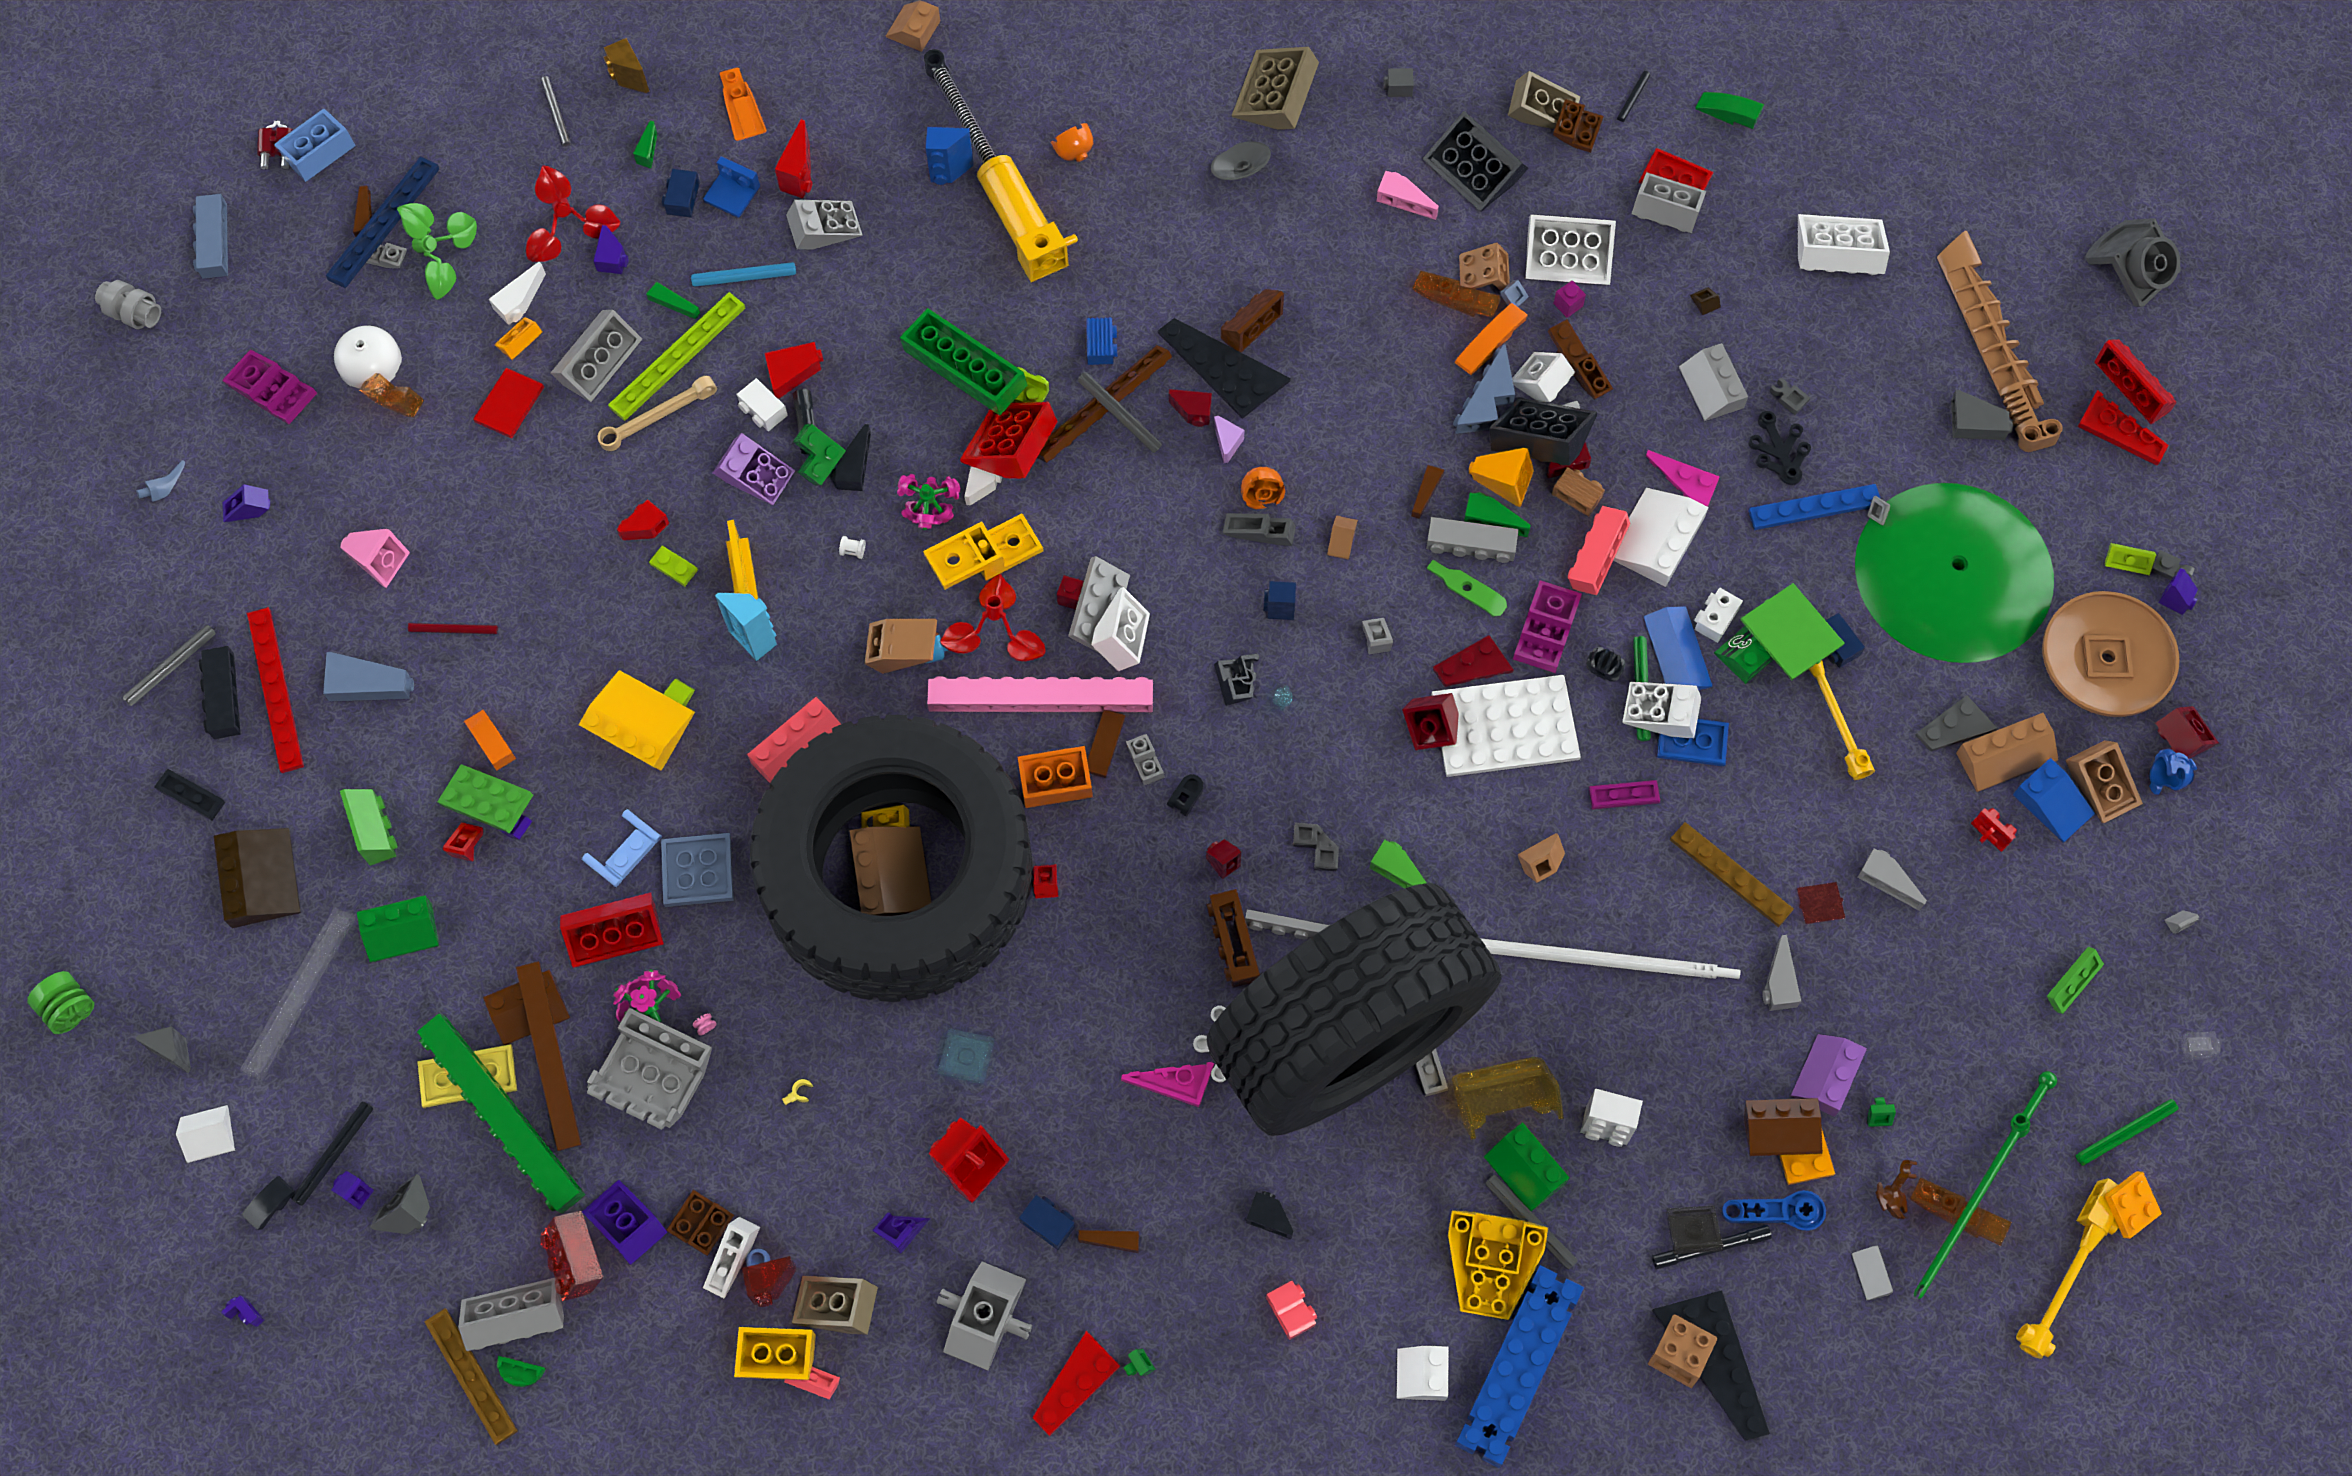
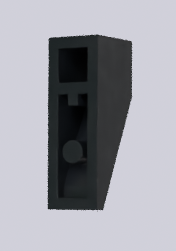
M864 424L838 461L837 468L832 471V482H835L836 488L839 490L863 491L871 438L869 424Z

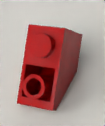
M647 499L643 504H639L635 508L634 513L629 518L621 521L617 532L622 540L652 539L669 524L666 514Z

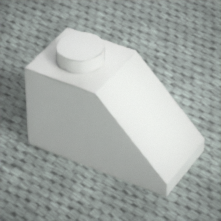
M971 466L965 492L966 505H972L996 490L997 483H1001L1002 477Z

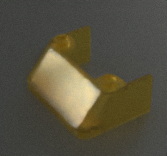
M1530 1057L1459 1073L1452 1077L1453 1089L1462 1123L1471 1139H1476L1475 1129L1482 1127L1486 1122V1115L1530 1106L1534 1111L1541 1114L1554 1110L1559 1120L1564 1119L1559 1084L1542 1058Z

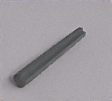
M1087 372L1081 374L1078 382L1153 453L1160 449L1162 443Z
M205 625L123 695V699L130 706L135 704L216 634L209 625Z
M1496 1175L1487 1180L1486 1186L1519 1220L1544 1226ZM1548 1230L1545 1247L1566 1269H1571L1577 1263L1576 1257Z

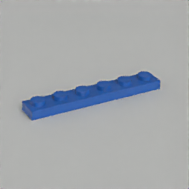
M1876 484L1752 507L1749 508V515L1754 530L1868 509L1871 506L1873 497L1877 496L1880 498Z

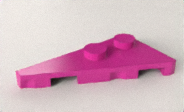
M1650 450L1647 451L1646 457L1655 468L1658 467L1666 475L1665 478L1678 490L1682 491L1685 497H1689L1708 507L1719 476Z
M1208 1062L1204 1065L1196 1066L1184 1065L1180 1068H1160L1148 1072H1130L1129 1074H1123L1121 1081L1200 1107L1214 1063Z

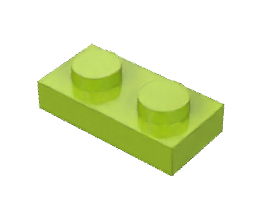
M2111 543L2106 556L2105 566L2150 575L2156 553Z
M661 546L649 561L651 566L684 587L698 571L696 566L664 546Z

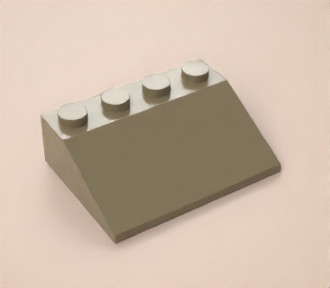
M1309 47L1256 50L1232 117L1277 130L1295 129L1319 64Z

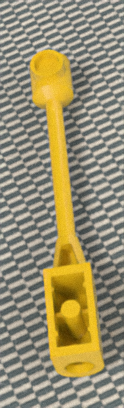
M1821 660L1819 664H1815L1809 671L1817 679L1849 751L1845 757L1849 770L1848 773L1853 777V780L1866 778L1875 772L1866 750L1857 749L1824 675L1825 671Z
M2109 1178L2097 1181L2076 1220L2085 1226L2079 1246L2080 1249L2041 1323L2031 1325L2026 1323L2017 1333L2016 1340L2021 1342L2020 1348L2035 1358L2049 1357L2054 1352L2055 1345L2051 1343L2053 1335L2049 1330L2088 1254L2092 1252L2104 1236H2107L2108 1233L2114 1234L2119 1228L2105 1198L2107 1193L2118 1186Z

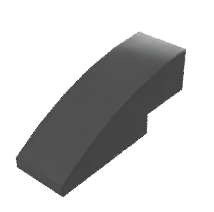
M1227 513L1223 534L1238 539L1292 546L1296 526L1291 518H1270L1268 514Z

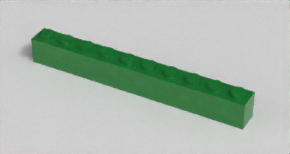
M440 1013L437 1014L417 1031L421 1037L419 1041L422 1046L428 1051L431 1049L435 1055L433 1060L440 1068L445 1067L449 1072L447 1078L453 1085H459L463 1090L460 1093L466 1102L469 1104L472 1102L477 1108L474 1111L480 1120L483 1122L486 1120L491 1126L488 1129L489 1132L497 1140L501 1139L505 1144L502 1147L503 1150L511 1158L513 1156L519 1162L516 1165L517 1168L525 1176L527 1174L533 1180L530 1184L536 1192L544 1194L547 1198L545 1203L551 1211L564 1213L586 1195L446 1016Z

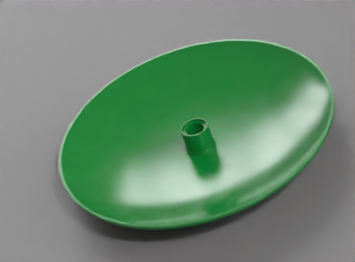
M1955 483L1922 485L1908 489L1886 502L1890 504V511L1884 525H1880L1871 518L1865 525L1858 541L1855 556V574L1861 597L1870 614L1881 628L1900 644L1912 651L1947 662L1972 663L1991 660L2003 656L2025 643L2045 619L2051 605L2054 589V572L2048 549L2037 529L2028 518L2013 505L1997 495L1973 486Z

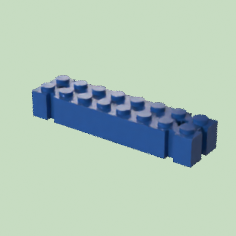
M1541 1265L1538 1267L1529 1286L1534 1292L1532 1294L1527 1291L1467 1419L1473 1422L1471 1426L1464 1425L1455 1443L1456 1447L1470 1454H1473L1475 1450L1484 1453L1482 1460L1497 1468L1502 1466L1510 1449V1446L1506 1445L1505 1442L1507 1439L1512 1442L1572 1315L1567 1309L1568 1307L1574 1309L1584 1289L1583 1286L1567 1278L1564 1283L1555 1280L1557 1273ZM1552 1296L1554 1298L1553 1301L1556 1302L1549 1305L1546 1303L1548 1299L1545 1298ZM1488 1427L1493 1430L1492 1433H1495V1436L1491 1435L1489 1438L1485 1437L1484 1435L1486 1432H1483V1429L1487 1430Z

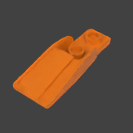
M733 68L720 72L724 86L725 104L735 140L739 141L766 133L767 130L747 82L743 81L740 69Z

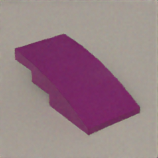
M251 349L222 380L226 385L287 424H290L317 394L314 388L299 381L295 375L283 370L276 362Z
M1540 580L1513 660L1556 673L1582 593Z

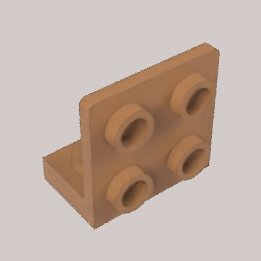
M1498 243L1459 255L1460 285L1463 292L1493 284L1502 291L1510 284L1508 253Z
M1673 1315L1648 1365L1692 1389L1700 1378L1717 1341V1337L1683 1318Z

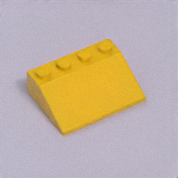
M619 670L589 705L579 726L654 768L662 770L695 712Z

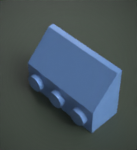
M325 109L319 111L274 144L292 169L305 182L356 146L347 129Z

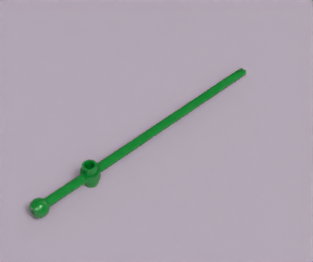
M2045 1071L2039 1075V1086L2024 1111L2014 1115L2011 1119V1132L1915 1289L1914 1297L1917 1296L1921 1289L1922 1291L1918 1299L1924 1296L2018 1138L2025 1137L2029 1133L2030 1118L2047 1090L2053 1089L2057 1084V1077L2054 1073Z

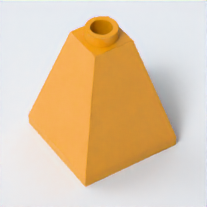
M1527 448L1478 456L1475 462L1472 461L1470 463L1469 474L1472 475L1473 480L1515 506L1521 507L1534 472Z

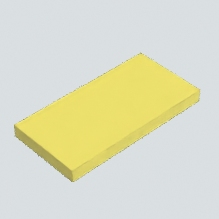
M511 1044L474 1051L506 1093L517 1091L513 1047ZM433 1059L418 1061L423 1108L465 1100L460 1094L463 1090L459 1085H453L447 1078L449 1072L445 1067L440 1068Z

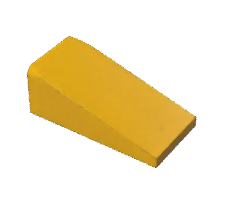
M904 805L861 812L862 828L868 827L867 820L871 816H873V827H910L909 809Z

